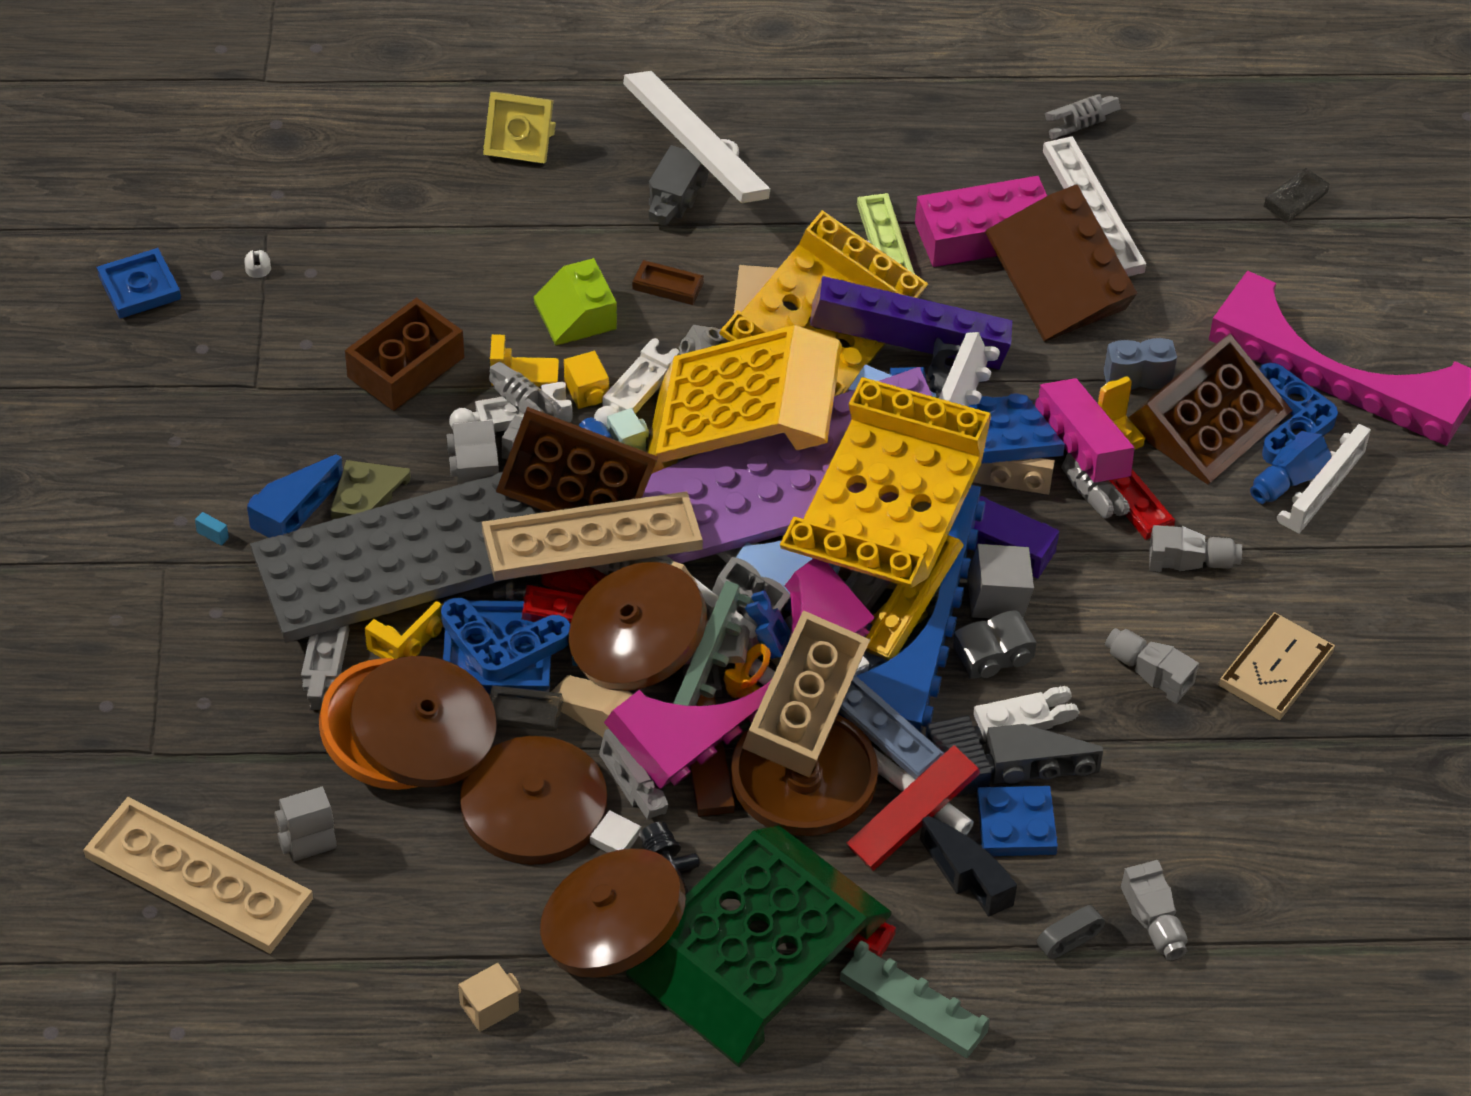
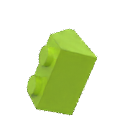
M594 258L563 266L534 296V303L555 346L617 329V302Z

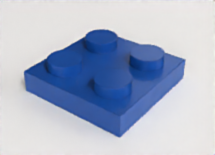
M159 248L97 267L100 281L119 319L181 299L180 289Z
M1050 786L978 787L977 805L982 848L990 855L1024 856L1057 854L1058 844Z

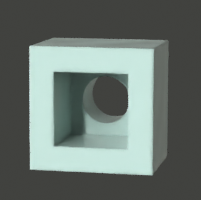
M632 408L607 416V429L614 440L646 452V438L649 437L648 427L642 418L638 419Z

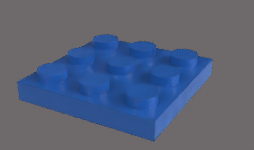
M1014 393L1006 397L992 398L982 396L979 404L969 405L971 408L991 413L981 464L1063 456L1064 442L1027 395Z
M469 601L499 640L535 623L521 620L524 601ZM458 616L462 621V626H464V617ZM445 630L443 660L451 662L470 673L480 682L488 694H549L551 655L502 680L489 681L480 676ZM479 634L470 635L466 639L471 644H479L485 640ZM521 643L515 649L521 653H528L534 649V646L529 643ZM488 652V653H487L488 663H493V664H495V663L491 660V658L489 657V652Z

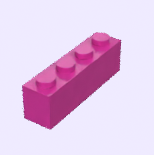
M1074 378L1040 384L1039 398L1036 399L1035 407L1064 442L1066 451L1078 462L1081 470L1085 471L1094 483L1131 476L1134 446L1078 379Z

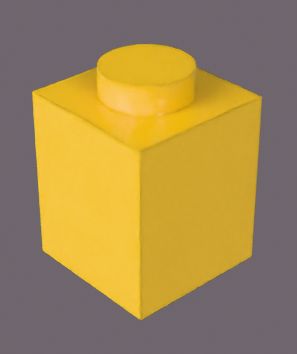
M591 351L564 359V382L577 408L581 409L603 402V396L609 391V377L596 352Z

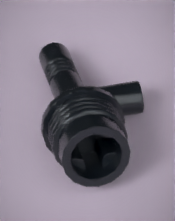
M660 821L646 826L639 833L643 843L642 847L662 855L671 862L684 884L686 895L688 889L680 872L699 867L700 862L697 854L692 853L674 858L680 852L681 846L674 839L675 837L669 831L667 824Z

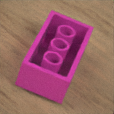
M1039 176L917 196L915 225L932 266L938 267L997 256L985 234L986 229L1043 199L1047 194Z

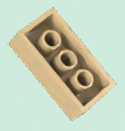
M803 610L748 730L742 748L810 778L870 639Z

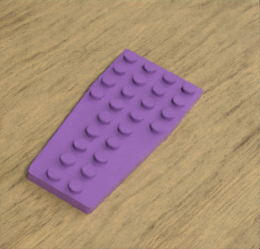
M920 367L879 381L932 396ZM855 389L834 396L828 443L796 451L786 434L780 433L699 453L651 474L642 498L687 491L703 539V550L667 556L674 562L681 564L742 547L746 542L753 544L785 535L793 516L801 519L804 518L852 420L848 404ZM855 483L848 490L853 493H859L866 488V485ZM889 492L884 494L881 500L883 502H892L899 495Z

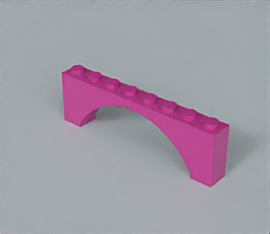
M1248 270L1213 317L1209 335L1210 341L1217 343L1231 334L1251 360L1263 365L1266 363L1279 364L1309 386L1322 390L1338 399L1351 403L1445 446L1448 445L1471 409L1470 367L1455 361L1452 366L1437 371L1410 375H1387L1366 372L1338 363L1313 349L1290 327L1282 315L1275 298L1276 283Z
M813 558L794 572L784 585L790 592L792 624L790 638L803 610L863 637L870 633L866 628L875 617L827 562ZM771 680L760 689L743 698L720 705L684 706L666 703L645 697L638 690L613 709L604 723L637 763L645 769L648 776L659 789L663 788L670 781L676 786L691 773L688 767L696 761L703 765L717 753V750L714 748L722 741L726 745L730 744L743 732L742 725L747 721L753 722Z

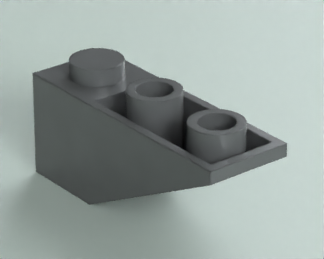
M1026 724L988 727L985 751L986 754L991 755L994 762L995 774L991 775L993 784L1005 782L1013 784L1032 779L1049 780L1068 775L1085 776L1100 772L1103 756L1102 746Z

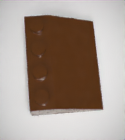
M1078 184L1044 197L985 231L1044 342L1126 310L1138 294Z
M1229 334L1210 347L1128 418L1149 444L1208 485L1293 410L1233 336Z
M527 407L496 492L547 512L638 499L643 497L658 456Z

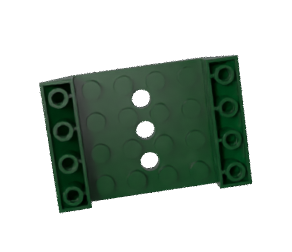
M781 826L756 829L686 894L683 915L671 937L648 959L628 969L626 976L736 1066L740 1067L765 1042L764 1027L857 934H860L867 940L891 916L892 911ZM726 899H736L741 903L739 908L732 911L725 910L720 906ZM754 921H764L769 925V928L761 933L752 932L748 927ZM783 943H792L798 948L792 955H782L777 951L778 946Z

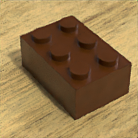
M417 297L345 350L347 377L393 411L465 358L463 330Z

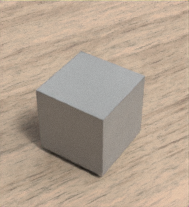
M977 545L967 578L972 618L991 619L1001 613L1014 610L1019 611L1022 618H1024L1034 590L1029 547Z

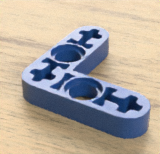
M1266 363L1259 370L1293 410L1290 412L1293 417L1265 438L1262 456L1269 464L1276 458L1281 450L1280 448L1284 446V442H1286L1285 446L1294 441L1293 437L1296 435L1291 430L1300 428L1306 432L1322 434L1324 436L1335 426L1338 414L1337 407L1331 401L1286 368L1276 363ZM1300 394L1305 400L1294 401L1288 395Z
M453 598L446 601L441 608L443 627L480 676L489 681L502 680L569 645L570 623L565 617L560 615L547 616L499 640L469 601L463 598ZM458 616L464 617V626H462V621ZM473 634H479L485 638L479 644H471L466 641L467 637ZM521 643H529L534 646V649L528 653H521L515 647ZM488 652H489V657L491 658V660H492L495 664H493V663H488V659H487V653H488Z

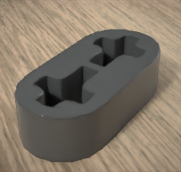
M1087 905L1046 928L1038 937L1037 945L1049 959L1058 958L1095 937L1104 927L1105 919L1094 906Z

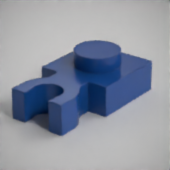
M766 591L753 593L751 598L754 603L747 604L745 610L758 625L755 629L759 644H765L769 648L770 659L781 657L789 643L791 631L779 609H772L771 601Z

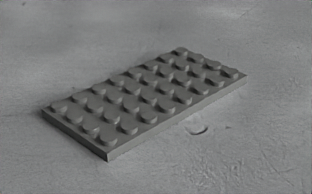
M501 472L350 516L333 519L318 525L301 528L283 535L266 538L250 543L282 636L285 643L503 581L494 580L482 533V522L535 514L532 506L496 492L503 473Z

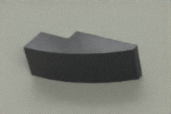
M930 816L922 819L920 841L956 894L970 889L988 917L1014 906L1017 884L992 855L971 838L953 827Z

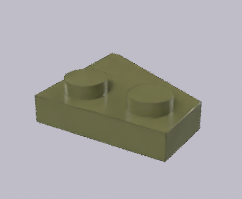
M346 460L331 508V519H339L385 506L393 498L392 492L401 483L407 485L410 482V469Z

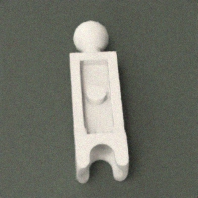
M656 338L651 339L641 350V356L603 396V407L599 408L594 415L596 421H601L607 427V416L629 408H632L636 414L658 390L674 356L680 355V351L674 348L667 354H658L656 347L659 345V340Z
M556 382L542 385V391L561 406V413L555 417L570 423L573 418L571 401L566 400V384L564 382ZM504 397L475 401L476 412L466 408L454 410L450 416L449 423L453 429L452 424L493 420L494 432L507 430L515 415L523 418L524 414Z

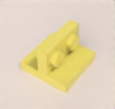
M490 92L483 155L546 163L549 137L555 133L556 122H551L554 100Z

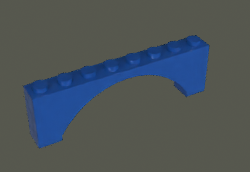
M971 485L948 534L960 539L964 546L939 586L938 600L927 625L918 637L901 653L872 670L856 675L920 733H922L923 727H927V724L932 722L934 707L929 706L931 697L937 698L942 677L937 676L939 667L945 668L949 647L944 646L946 637H953L957 617L952 616L954 607L960 608L964 588L959 587L961 578H968L971 566V559L966 558L968 549L975 550L978 538V530L974 529L975 522H982L986 502L980 501L981 487Z

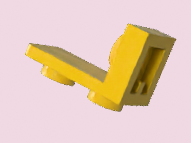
M492 334L490 367L501 362L514 371L520 372L537 387L558 382L559 360L557 358L512 357V348L505 347V335Z
M1126 376L1116 381H1110L1101 387L1098 405L1134 446V450L1143 447L1145 437L1126 416L1132 385L1131 379Z
M436 601L402 636L395 628L389 625L385 626L373 619L365 627L367 650L380 658L397 659L418 656L422 647L431 638L437 637L443 630L441 617L443 604Z

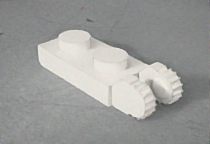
M1060 686L1058 688H1050L1045 693L1039 692L974 706L973 714L986 742L988 727L1026 724L1046 730L1054 725L1073 721V719L1078 717L1079 710L1075 704L1067 703L1064 705L1065 702L1071 699L1072 695L1068 687ZM1054 706H1056V707H1055L1054 709H1052L1051 711L1049 710V707H1054Z

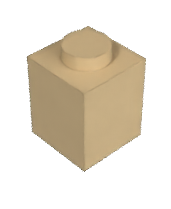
M499 963L458 984L460 1005L479 1032L519 1011L518 994L521 993L520 985L512 973L506 974Z

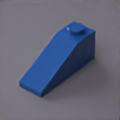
M335 454L267 484L248 503L247 511L250 528L268 538L298 530L339 485L343 473L342 457Z

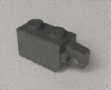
M671 145L649 180V221L658 222L666 226L673 217L681 219L687 208L693 207L698 189L706 185L709 170L705 169V166L689 150Z

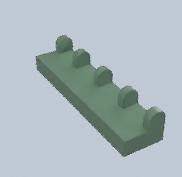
M725 581L674 704L696 706L700 695L708 698L714 697L716 689L706 685V680L713 664L721 667H726L729 658L718 652L726 633L734 636H739L742 627L731 622L737 607L745 608L747 604L754 602L752 598L740 594L738 584Z
M860 941L854 950V957L841 971L840 981L958 1054L968 1058L988 1033L990 1019L985 1015H981L980 1018L962 1008L960 1006L961 1001L953 997L949 1000L928 987L929 981L922 977L919 980L913 978L897 968L895 960L891 958L887 961L868 950L869 945Z

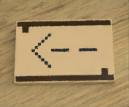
M1274 612L1220 678L1219 686L1276 719L1281 720L1332 655L1335 645Z

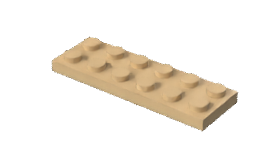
M687 491L482 522V533L495 581L703 550V539Z
M130 797L125 799L83 849L85 858L269 954L272 953L313 900L312 890Z

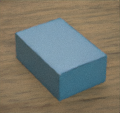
M204 512L195 519L197 533L221 546L229 539L226 524Z

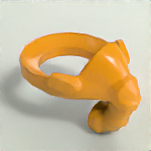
M765 644L754 645L747 651L746 663H735L734 669L725 671L723 680L726 685V691L732 698H743L760 689L756 683L765 673L771 657L770 650ZM760 655H763L761 667L755 675L749 677V670L753 662Z

